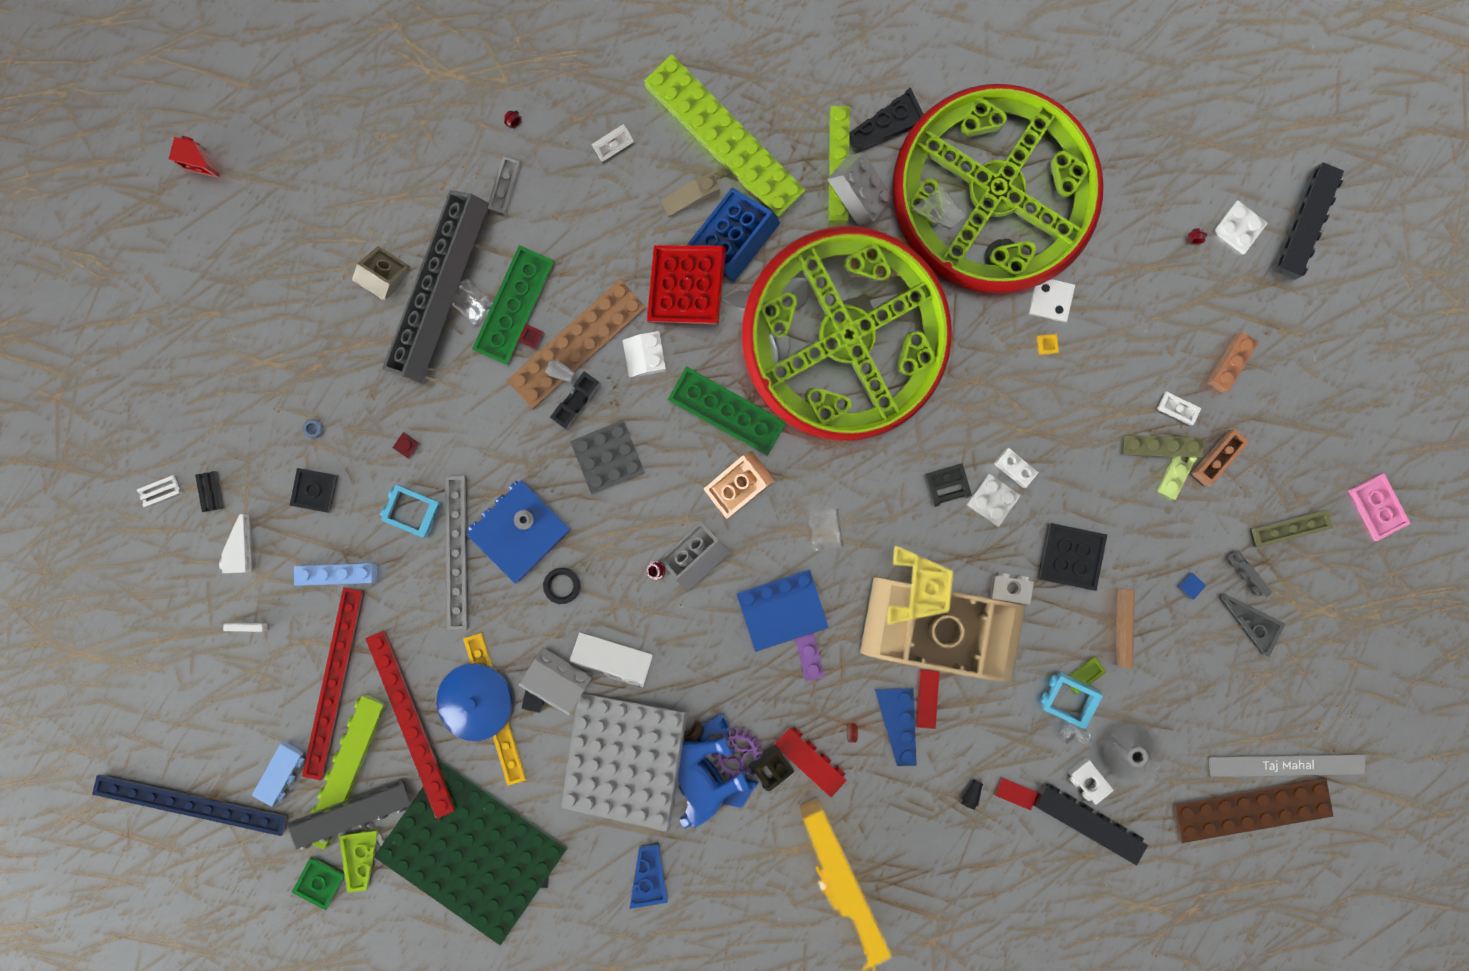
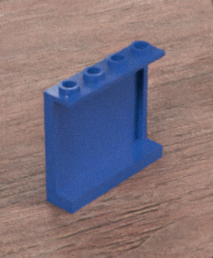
M516 480L508 488L510 491L506 495L502 494L495 501L496 505L492 509L488 508L481 515L483 518L478 523L475 521L469 526V532L466 534L514 584H517L572 530L522 480L519 482ZM527 510L533 515L534 522L530 528L523 530L515 525L514 517L517 512ZM522 516L520 518L521 523L524 524L527 522V518L525 516Z

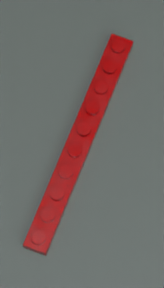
M343 587L302 777L323 780L363 590Z
M381 631L365 638L435 817L439 818L455 811L452 799L386 632Z

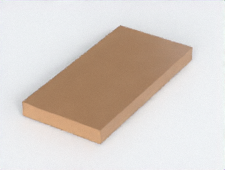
M1117 588L1116 665L1132 668L1134 590Z

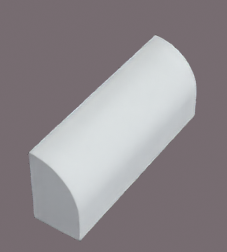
M579 632L570 658V664L585 671L643 688L653 655Z

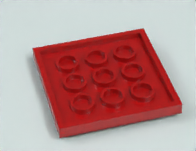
M654 245L647 321L719 324L726 247Z

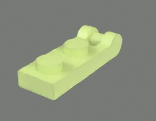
M1173 457L1157 492L1172 500H1176L1197 458H1188L1184 462L1181 460L1182 457Z

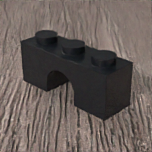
M583 371L574 383L570 394L563 402H560L549 418L568 430L598 390L601 383Z

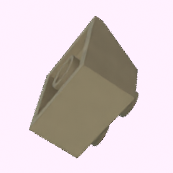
M377 246L357 263L352 280L382 300H385L396 290L410 266Z

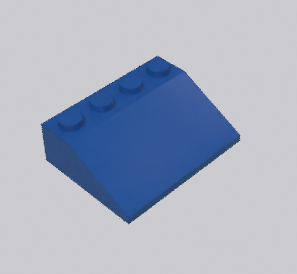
M732 187L686 246L726 247L723 276L735 282L778 227L780 221L772 211Z
M810 570L737 593L755 652L829 628Z

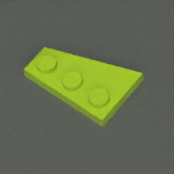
M379 829L339 835L347 893L368 889Z

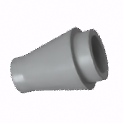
M552 358L545 369L548 376L568 382L571 381L575 373L558 359L554 360Z

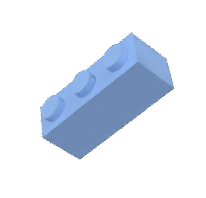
M287 742L280 744L252 796L271 807L278 803L280 804L286 796L284 792L286 787H290L295 780V771L299 770L304 764L305 759L303 757L306 753Z

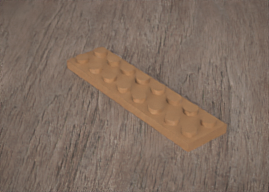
M621 279L618 280L506 381L534 409L565 381L550 377L545 372L551 358L554 360L558 359L571 371L575 372L646 309L645 305Z

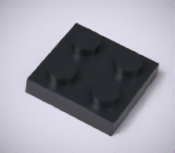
M297 468L289 506L329 513L337 475Z

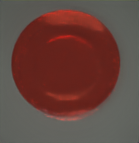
M855 723L847 724V740L849 743H856L858 740V728Z

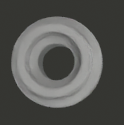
M527 510L517 512L514 517V523L519 529H528L534 522L533 515ZM522 516L527 518V522L524 524L520 521Z

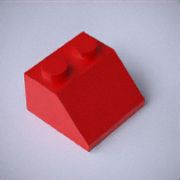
M182 136V138L174 137L168 158L170 161L183 169L219 177V172L208 153L200 147L199 143L194 142L193 138Z

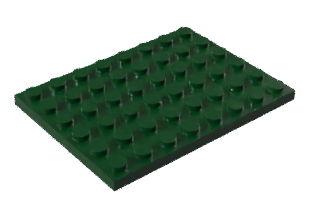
M441 760L438 767L452 799L455 811L436 818L425 789L422 787L410 804L411 806L407 808L374 858L498 945H501L566 852L567 847Z

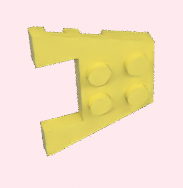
M895 546L893 564L913 566L909 608L888 606L887 624L948 612L953 571Z

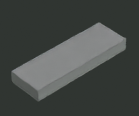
M505 155L502 156L487 211L506 216L522 164L521 160Z

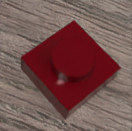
M525 324L518 342L536 350L544 332Z
M403 432L392 448L410 459L420 443Z

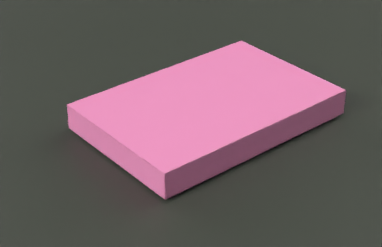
M1381 473L1348 490L1374 541H1379L1411 524L1385 473Z

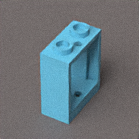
M395 485V488L392 487L388 494V498H390L388 504L384 505L381 511V521L422 538H428L442 503L403 486ZM400 492L429 503L419 530L390 518Z
M1058 671L1057 675H1053L1049 682L1050 688L1048 692H1044L1041 697L1042 708L1053 715L1086 729L1103 694L1101 690ZM1062 683L1089 694L1078 717L1052 706Z

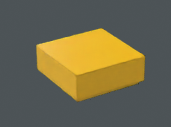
M1057 334L1037 336L1039 355L1059 353Z

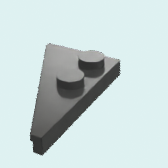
M1223 593L1221 596L1222 600L1262 653L1270 657L1285 623Z

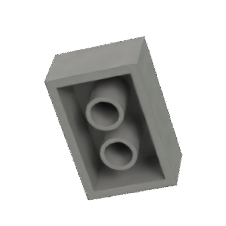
M864 152L847 156L828 178L829 183L857 225L874 222L893 199Z

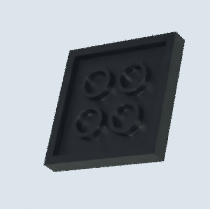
M1050 523L1039 580L1097 591L1108 534Z

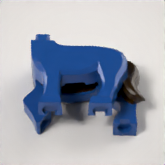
M723 713L703 724L695 720L692 728L684 733L677 779L681 794L688 800L685 815L679 818L684 829L692 825L694 828L698 827L712 818L724 805L744 806L751 792L759 783L758 780H746L745 776L747 774L745 770L723 782L717 769L705 758L706 755L712 753H720L726 756L732 755L735 752L733 747L729 748L727 744L729 740L727 735L709 740L711 734H725L731 730Z

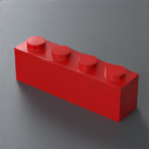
M788 726L773 742L774 746H777L790 761L832 798L847 781L844 777L846 773L838 766L834 768L830 764L832 760L824 753L820 755L816 751L817 746L810 740L806 742L801 737L803 734L796 727L792 729Z

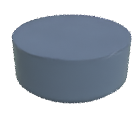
M310 419L304 423L302 430L306 437L316 439L322 435L323 425L317 420Z

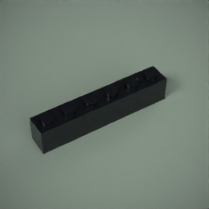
M1324 162L1315 167L1274 271L1293 279L1300 278L1306 274L1309 265H1307L1309 258H1312L1316 250L1314 245L1323 233V230H1321L1322 225L1329 218L1330 213L1328 210L1336 200V190L1343 183L1344 178L1342 175L1344 170Z
M1045 784L1042 785L1034 802L1036 808L1136 866L1138 865L1148 847L1143 842L1144 838L1135 832L1133 835L1127 833L1128 828L1119 823L1115 826L1110 823L1111 819L1102 813L1099 816L1093 813L1094 809L1085 803L1082 806L1077 804L1076 798L1069 794H1066V796L1060 794V789L1050 784L1049 787Z

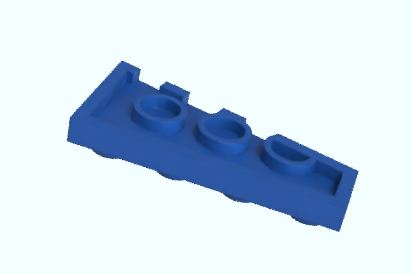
M914 688L875 689L896 765L917 766Z

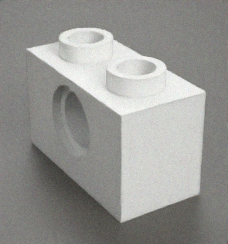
M1010 448L1005 449L993 463L1021 488H1026L1039 473Z
M998 572V576L992 575L989 598L1031 604L1034 582L1028 581L1029 577L1017 575V579L1009 578L1010 574ZM1010 583H1014L1016 590L1010 594L1007 586Z
M1087 758L1082 759L1068 771L1071 776L1069 778L1070 782L1076 788L1078 786L1083 791L1081 795L1088 803L1091 801L1097 805L1114 791ZM1088 778H1092V779H1093L1092 785L1089 786V787H1086V786H1085V781H1086Z

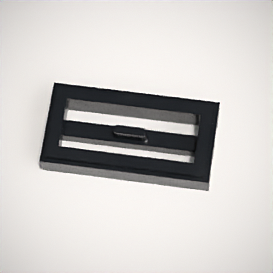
M216 471L196 474L202 512L223 509ZM210 476L212 479L216 506L213 505L212 492L209 483ZM202 478H204V484H205L206 495H207L208 506H209L208 508H207V502H206V497H205V491H204V486H203V480H202Z

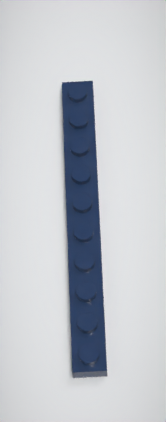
M104 775L96 776L92 795L277 836L283 835L287 820L286 815Z

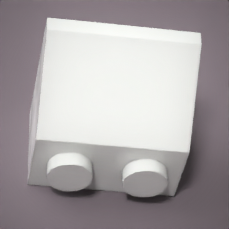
M659 331L639 334L623 340L629 378L666 372Z

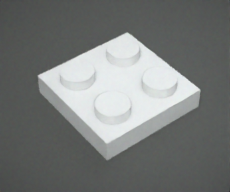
M1237 200L1213 232L1240 253L1245 254L1268 223Z
M988 474L967 503V506L999 527L1021 495L991 474Z

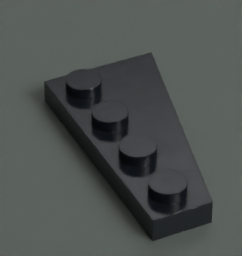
M911 87L903 95L891 101V104L887 107L880 109L876 112V115L867 119L850 132L849 138L856 152L912 129L916 122L924 115Z

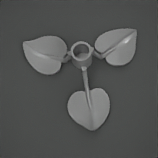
M792 278L782 291V293L788 292L795 295L797 299L795 310L801 308L807 301L808 281L805 278ZM737 291L721 299L722 308L730 319L737 323L743 322L744 310L750 293ZM785 296L782 299V304L788 307L791 300L788 296ZM772 306L766 307L765 313L767 316L773 315ZM770 334L772 355L775 363L787 357L790 349V339L787 334L783 337H775Z

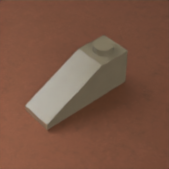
M710 172L661 199V202L668 217L719 195L720 187L713 172Z

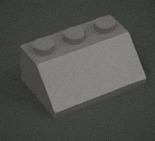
M700 521L665 553L659 561L688 592L730 552Z
M542 647L519 686L569 715L587 688L592 676Z

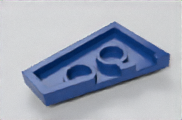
M659 843L639 847L629 909L668 903Z

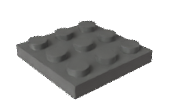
M624 420L570 441L591 494L645 473Z

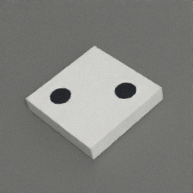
M1051 279L1035 286L1029 314L1066 323L1075 285Z

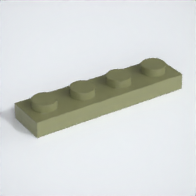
M1124 435L1123 455L1203 458L1204 438Z
M1323 510L1253 528L1252 533L1256 547H1263L1325 531L1333 527L1328 510Z

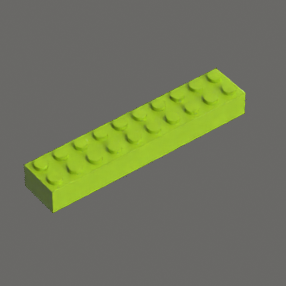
M672 54L644 80L645 87L762 206L772 211L778 220L805 195V189Z

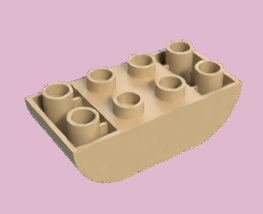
M874 577L860 653L913 666L995 681L1012 682L1026 605L951 592L948 612L887 624L888 606L909 608L912 584Z

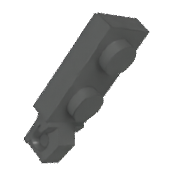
M1239 550L1234 551L1228 556L1232 565L1241 568L1239 572L1245 580L1249 579L1252 582V589L1258 596L1268 597L1272 594L1270 588Z

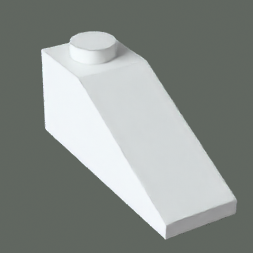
M239 514L223 549L222 558L219 560V567L222 573L251 572L248 514Z

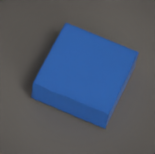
M1190 572L1178 587L1194 600L1206 585L1195 574Z

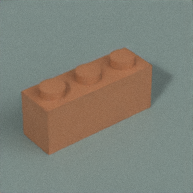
M1244 332L1236 334L1206 384L1221 393L1230 391L1259 341Z
M1236 429L1228 430L1191 474L1204 486L1213 485L1250 441Z

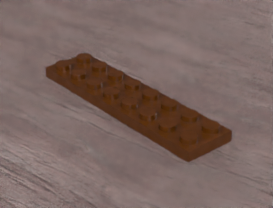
M1324 777L1173 804L1181 843L1334 817L1327 778Z

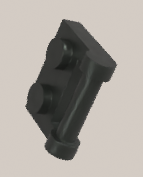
M963 463L925 474L934 507L940 506V503L964 496L965 498L972 496ZM962 484L963 489L938 496L937 490Z
M774 746L758 760L751 761L748 765L751 772L755 773L762 782V787L765 791L773 790L795 772L777 746ZM765 766H767L770 772L773 774V777L771 779H769L762 770V768H764Z

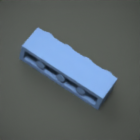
M377 563L294 566V586L377 582Z

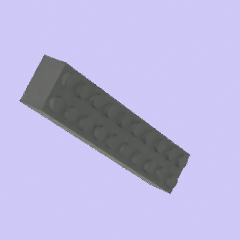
M449 191L383 365V370L422 383L428 364L433 357L434 348L440 338V332L446 322L448 311L453 303L454 295L460 285L463 271L473 250L477 234L480 232L483 218L487 213L489 205L487 201L470 193Z

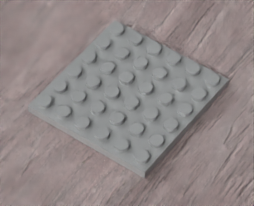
M583 693L576 705L561 808L662 831H670L687 713Z

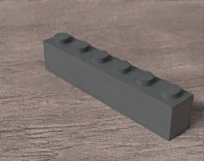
M400 779L288 822V829L295 849L301 848L303 850L311 847L315 842H325L331 839V836L338 833L340 835L346 834L351 828L357 826L364 827L370 823L369 821L384 819L388 817V814L395 811L397 813L402 812L411 805L403 782Z

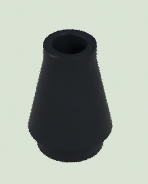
M972 780L962 795L960 804L975 810L976 806H979L983 784Z

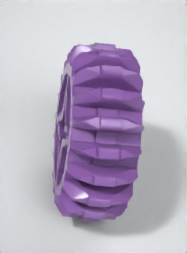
M735 727L734 734H731L730 730L727 733V737L733 749L735 745L738 752H743V754H740V761L737 756L726 755L721 757L720 753L711 754V757L718 758L713 761V765L720 764L717 767V771L719 772L724 769L722 776L725 777L727 773H730L729 779L733 778L734 774L738 775L743 770H745L746 774L749 771L751 775H754L755 773L751 772L748 765L745 767L743 758L752 751L754 752L752 761L761 758L757 757L758 755H763V750H757L762 747V744H755L758 737L755 736L751 739V731L744 735L745 728H742L740 734L738 733V728ZM735 739H743L750 746L740 747ZM735 761L740 769L731 768L724 762Z

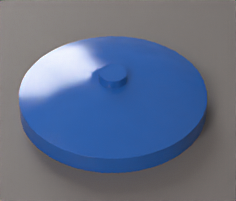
M470 663L460 666L446 675L439 686L436 704L442 723L453 735L467 741H482L496 735L505 727L512 713L513 697L508 682L497 670L485 664Z

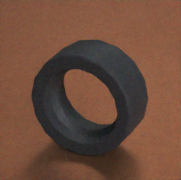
M556 568L550 571L543 582V591L546 597L556 604H567L573 601L581 588L577 574L567 568ZM557 575H566L573 582L572 592L566 597H558L551 591V581Z

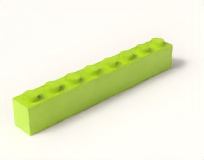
M367 694L357 699L354 706L356 709L354 716L351 715L347 723L349 729L340 740L339 744L342 746L340 751H337L333 757L332 770L329 769L326 774L325 780L327 783L324 788H321L317 797L320 800L318 805L313 807L311 813L349 799L387 702ZM333 836L325 842L318 841L312 845L325 850L329 847Z

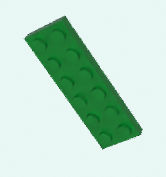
M518 246L472 350L505 365L509 364L521 332L530 318L554 265V260L523 246Z
M687 366L668 398V401L767 456L786 424L784 420Z

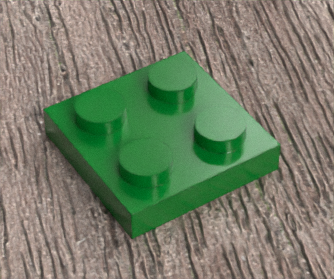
M311 856L291 893L326 911L345 874Z

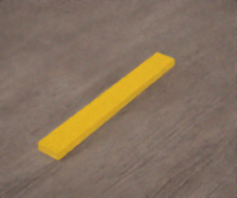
M483 632L463 638L470 663L485 664L493 668ZM508 721L505 727L493 736V740L507 786L526 781L527 778L511 725Z

